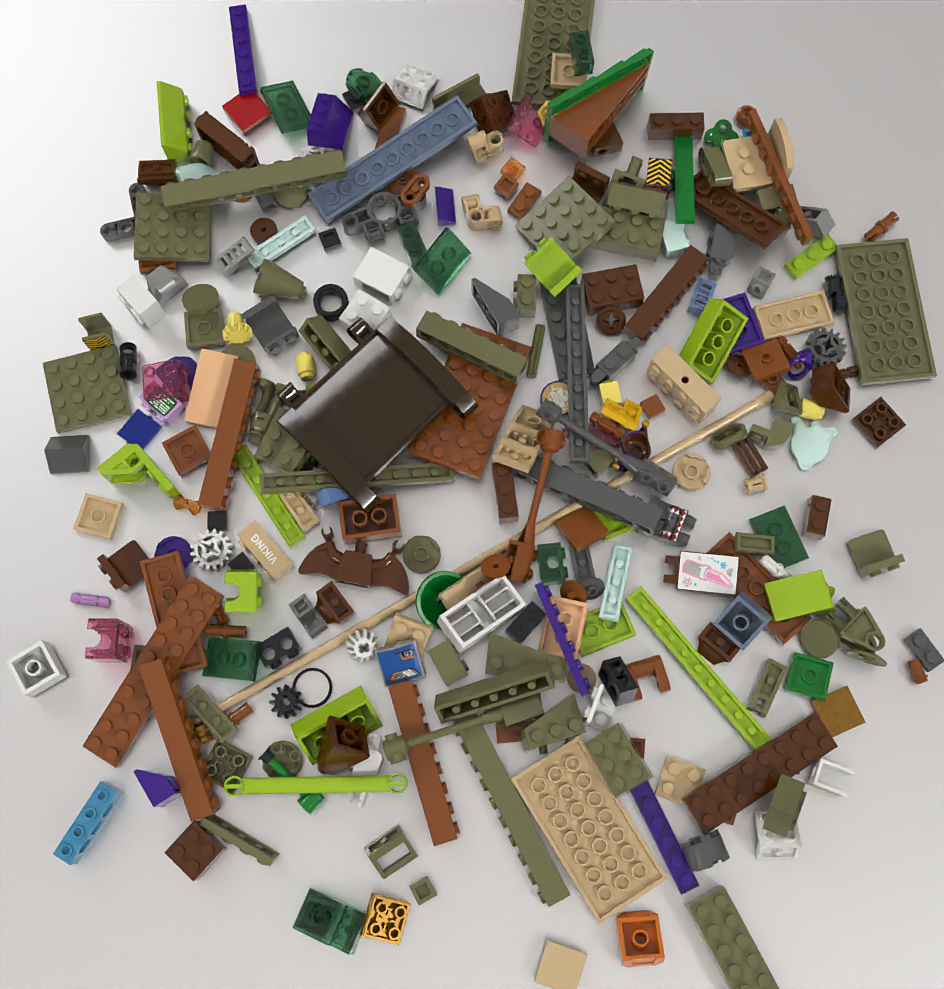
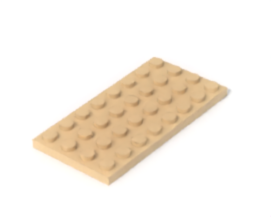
M579 735L511 778V781L598 924L668 879L619 798H615Z

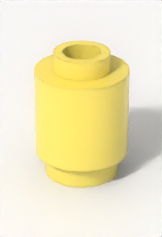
M309 352L299 353L295 361L300 380L310 381L315 379L316 367L314 356L309 354Z
M802 398L801 406L803 413L797 416L812 420L822 419L825 408L820 407L814 400Z

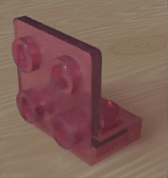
M527 92L519 101L506 129L535 148L543 135L544 127L537 110L532 107L533 103L531 101L534 95Z

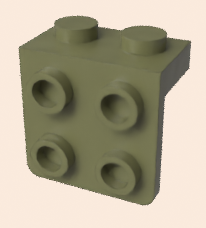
M291 435L272 463L275 468L283 472L311 471L319 464Z
M882 529L848 541V546L861 577L870 575V578L882 574L881 571L884 569H888V571L900 568L899 564L905 561L902 554L894 555L886 533Z

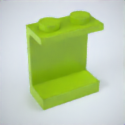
M544 237L538 243L539 247L535 251L531 250L524 256L525 261L523 263L555 297L582 270L560 248L553 237Z

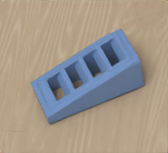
M699 278L687 311L701 315L705 307L696 304L695 301L706 306L709 299L713 297L717 283ZM701 284L706 285V286H709V287H712V288H711V290H710V289H707V288H704V287L701 286ZM699 290L707 292L709 295L703 294ZM697 296L706 298L707 301H705V300H703V299H700V298H697Z
M324 488L316 492L319 505L322 507L352 499L341 488Z

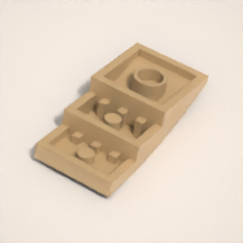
M522 405L510 421L509 428L501 438V443L494 452L492 460L529 473L542 450L540 448L541 444H538L536 441L537 433L541 429H553L554 424L551 425L535 415L538 411L537 409Z

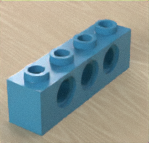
M100 781L53 855L69 865L78 864L120 799L123 791L107 781Z

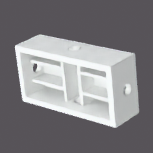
M503 576L494 579L441 614L437 623L459 654H461L490 632H493L522 612L527 604L507 577Z

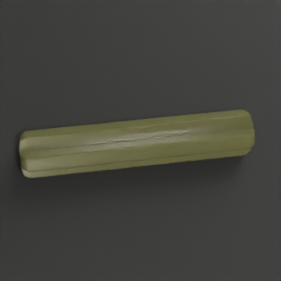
M536 324L526 372L528 377H536L545 332V325Z

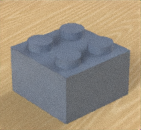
M741 591L713 625L744 651L773 617Z

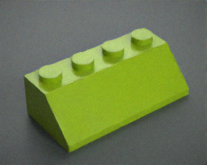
M156 81L161 147L167 159H175L176 163L188 162V157L193 150L192 143L189 142V138H192L191 128L188 127V122H191L190 113L187 111L189 98L184 94L182 88L162 81Z
M710 298L679 356L703 380L713 384L749 318L725 300Z
M361 685L290 724L295 739L312 765L317 763L327 719L330 715L363 725L366 735L383 726Z

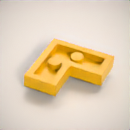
M607 398L601 413L608 419L619 422L624 428L634 431L638 426L643 407L627 398L622 406Z

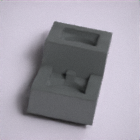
M302 594L288 604L312 639L328 628L305 594Z

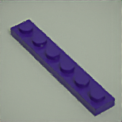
M246 4L230 6L229 14L240 96L256 94L258 92Z
M540 582L535 585V588L581 697L589 695V689L592 688L588 678H584L581 670H584L580 659H576L573 652L576 649L572 640L568 641L565 635L568 633L564 621L560 623L557 616L560 614L556 603L552 604L551 602L552 592L548 585L545 586L544 583Z
M649 781L630 791L679 893L682 895L700 886L694 873L690 870L686 857Z

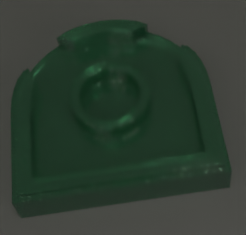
M363 68L350 70L345 80L347 89L357 102L368 100L378 85L382 83L377 75L373 72L363 71Z

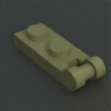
M770 658L767 660L753 694L747 703V710H754L760 716L766 717L786 673L787 666ZM758 698L765 701L763 706L757 703Z

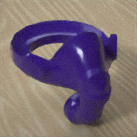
M804 349L799 351V356L789 362L791 367L797 362L804 363L802 372L798 374H793L791 371L787 372L791 379H802L810 370H813L811 350Z

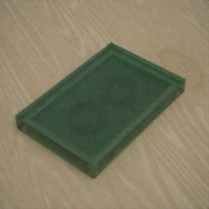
M293 80L260 88V92L281 134L307 128L311 114Z
M445 228L413 267V270L436 294H440L470 256L471 252L449 228Z
M785 505L748 520L754 534L775 536V555L771 558L776 563L783 564L784 568L809 558Z
M209 637L206 651L209 666L203 667L202 676L255 682L262 642Z

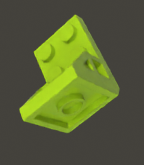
M138 444L124 445L96 468L112 484L142 483L150 476L169 498L173 496L178 500L183 496Z

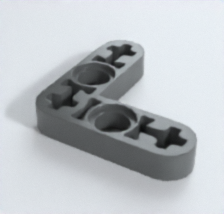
M133 183L129 187L134 217L106 223L100 228V234L105 241L113 242L134 237L135 193L138 189L140 190L139 193H147L143 185ZM125 225L132 226L130 231H122ZM108 230L112 231L111 235H107Z

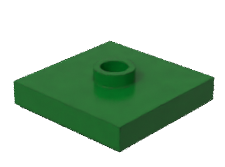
M794 652L785 691L825 702L834 662Z

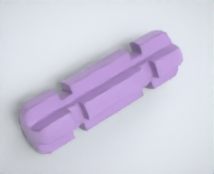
M73 592L70 602L91 606L99 605L100 607L107 608L110 598Z

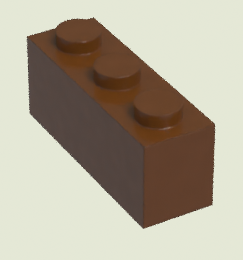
M704 112L650 113L647 123L648 140H674V137H692V140H701L705 129Z
M494 462L491 469L499 524L516 522L519 519L512 467Z

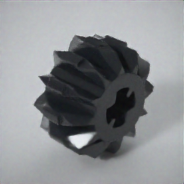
M287 684L284 685L283 690L281 687H277L278 694H271L272 697H275V700L269 701V704L275 705L271 711L277 712V717L279 718L283 714L285 719H289L290 714L296 717L295 709L302 710L298 703H304L303 699H298L302 693L300 691L296 692L295 686L289 689ZM285 698L290 701L289 705H285L283 702Z

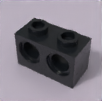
M531 601L508 626L505 633L513 641L522 644L546 617V613Z
M286 627L254 646V649L264 667L274 670L282 665L281 661L286 658L292 659L299 655L302 647L292 630ZM286 640H292V646L289 649L283 648V643ZM269 650H274V658L267 660L266 653Z
M621 656L602 661L598 676L615 707L633 702L638 686Z

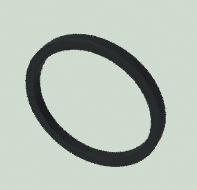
M307 668L295 677L292 686L296 687L299 677L308 671H318L325 675L329 682V692L326 698L315 705L299 703L308 708H316L325 704L330 698L332 682L328 674L323 670Z

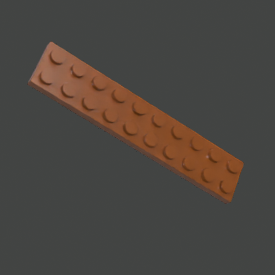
M193 575L188 577L83 744L84 748L115 768L119 766L153 712L139 666L169 655L170 660L174 664V673L176 675L225 596Z

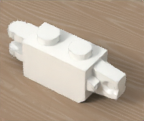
M369 733L367 742L370 757L354 765L353 769H349L347 776L379 775L384 759L382 753L379 752L382 736ZM361 792L357 806H363L367 792ZM347 793L346 803L352 801L353 793Z

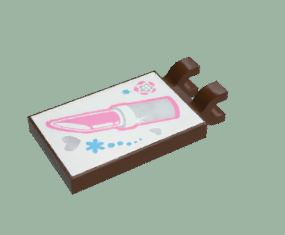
M680 551V556L666 555L665 563L676 564L675 575L664 574L663 582L676 583L677 590L736 595L740 556Z

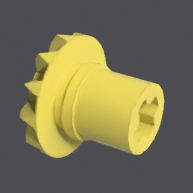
M238 312L228 314L227 326L222 331L224 341H227L228 344H244V341H250V337L253 336L252 328L244 323L242 314Z

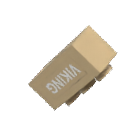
M255 520L237 534L241 539L238 543L245 551L249 549L252 552L250 557L257 565L259 563L263 565L265 569L262 571L269 580L273 577L275 581H278L294 567Z

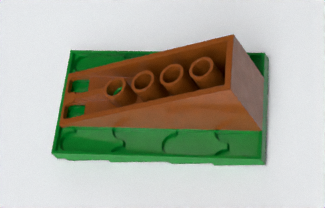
M644 48L627 60L619 61L597 77L589 78L575 89L570 88L547 104L542 140L549 143L556 139L584 159L632 97L644 89L654 51L650 48Z

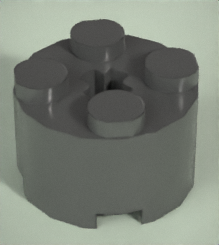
M718 829L710 831L702 837L700 835L692 837L689 841L681 844L691 872L711 868L714 864L718 863V860L725 862L730 858Z

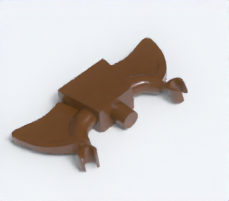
M330 527L329 534H325L322 528L321 534L326 543L315 547L304 558L298 569L301 575L322 574L334 579L337 583L372 589L373 584V587H388L403 595L409 594L407 573L402 563L395 557L396 554H401L404 549V544L399 549L395 547L398 540L393 542L391 553L388 552L384 558L374 559L372 555L366 554L368 544L360 541L356 542L355 551L345 550L344 553L336 549L334 541H332L334 537L332 528Z

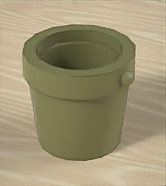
M198 140L188 157V162L190 164L202 163L211 167L213 145L206 140Z

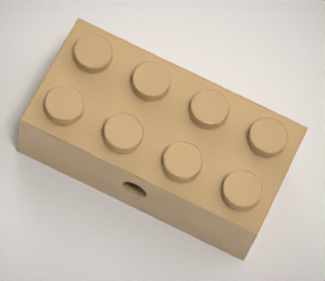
M669 345L651 359L647 369L648 377L653 382H657L661 386V390L666 395H670L674 399V403L679 408H683L693 422L696 421L700 424L716 409L722 398Z

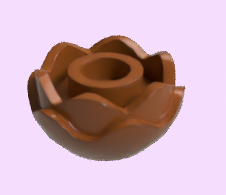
M750 105L738 108L735 113L737 123L746 127V115L749 110L755 108Z

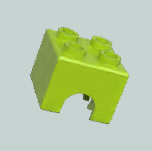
M228 569L224 574V583L235 584L239 588L240 594L234 598H226V601H224V611L256 612L257 608L262 605V593H258V587L262 586V574H258L257 569Z

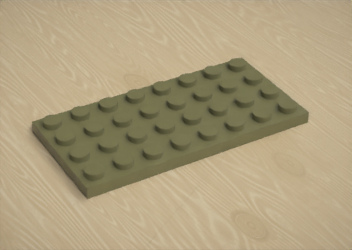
M525 0L512 105L540 108L547 100L551 102L568 90L550 88L552 53L589 54L595 0Z
M909 239L836 245L835 254L839 275L842 276L843 295H846L847 299L846 311L861 386L935 378L937 373Z

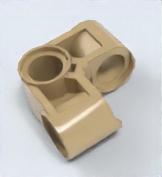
M481 130L467 137L468 146L476 162H482L504 150L503 135L498 131L486 134L484 130Z
M479 194L461 197L463 211L468 227L471 230L478 231L497 228L503 224L499 206L482 207Z

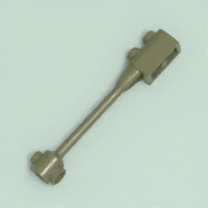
M534 694L493 707L478 717L411 739H406L402 735L397 736L396 732L385 736V740L382 741L387 761H390L392 765L407 760L405 755H408L410 747L480 724L502 721L505 728L544 714L538 694Z

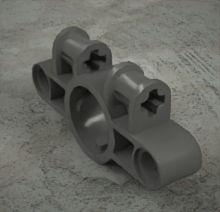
M389 192L377 193L370 198L366 207L344 215L342 218L344 232L348 236L364 233L370 245L372 241L380 238L385 239V232L392 231L400 226L402 232L411 226H419L420 223L416 212L426 207V193L413 207L403 205L401 193L398 195ZM385 203L394 206L396 214L393 218L390 217L387 220H378L373 212L377 206L384 205ZM350 223H354V224H355V225H353V226H347V225L350 224Z

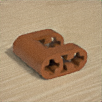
M660 655L625 664L638 686L633 702L642 700L638 679L654 675L661 694L671 691L668 676Z

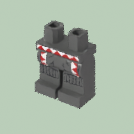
M653 495L650 504L655 503L664 510L663 518L654 537L642 531L638 533L675 546V544L687 546L691 535L681 532L682 527L693 530L697 519L688 515V510L666 503Z

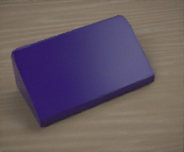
M435 187L438 225L455 224L453 189Z

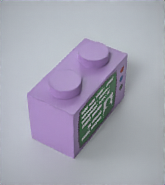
M155 381L139 396L143 402L141 405L148 412L153 410L156 413L155 417L161 423L166 421L170 426L185 411L182 403Z

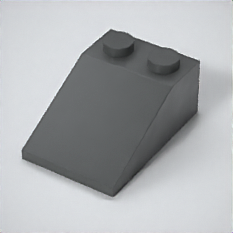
M471 279V294L496 335L503 337L518 329L520 311L517 305L512 304L510 299L478 279Z

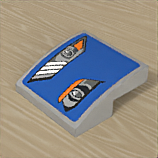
M416 639L398 641L395 645L379 647L374 651L385 687L426 676Z

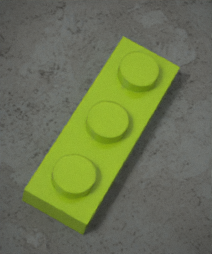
M828 234L825 238H821L785 263L784 267L796 280L835 253V246L837 244Z

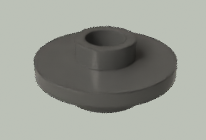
M590 577L580 582L587 592V600L595 599L604 592L605 585L600 578Z

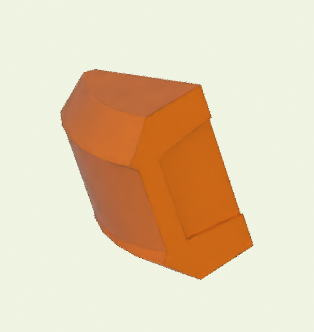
M649 910L623 912L617 916L622 966L630 968L648 965L655 966L663 963L665 954L658 914Z

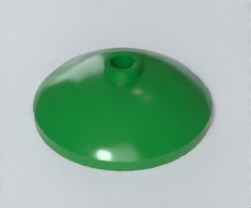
M438 571L423 580L417 590L415 603L417 613L424 623L433 626L435 629L442 630L437 620L447 610L441 598L439 601L436 598L440 592L463 577L451 571Z

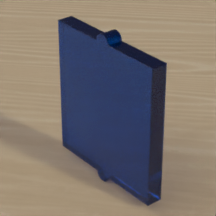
M137 409L118 431L117 435L127 441V444H138L144 450L161 430L162 426L155 422L152 416H147Z

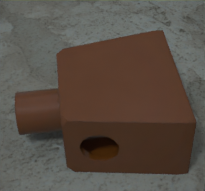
M612 122L592 147L591 152L594 157L622 151L623 140L614 122Z

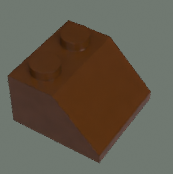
M383 81L357 114L365 125L380 132L400 103L388 84Z
M835 362L813 369L812 378H810L811 389L809 390L812 400H816L820 407L848 413L851 388Z

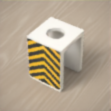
M822 758L815 761L812 765L807 785L838 797H847V793L817 782L822 765L846 775H854L855 771Z

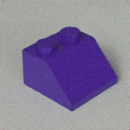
M136 769L133 771L153 807H165L182 796L175 776L149 770Z

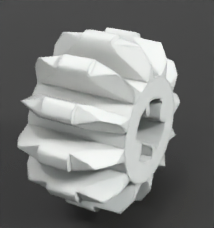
M363 628L362 633L356 629L355 636L349 634L350 640L345 643L348 646L346 651L348 654H351L353 660L358 658V661L362 662L366 658L367 661H370V655L376 657L374 650L379 648V645L376 644L379 639L374 637L373 631L367 633L366 628Z

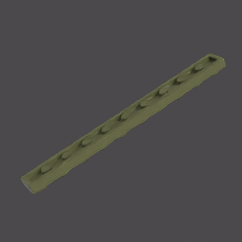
M433 463L387 466L369 483V487L447 483L454 481L453 470ZM326 470L259 474L261 495L320 491L324 488L343 489Z

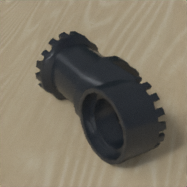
M831 274L825 277V282L827 283L826 296L832 298V306H834L832 309L834 312H844L847 299L840 288L842 276L838 274L836 276Z
M125 342L119 348L120 365L122 366L119 375L124 380L127 379L129 381L130 379L132 381L137 376L135 371L137 366V347L132 342ZM126 349L133 350L132 353H124L123 351Z

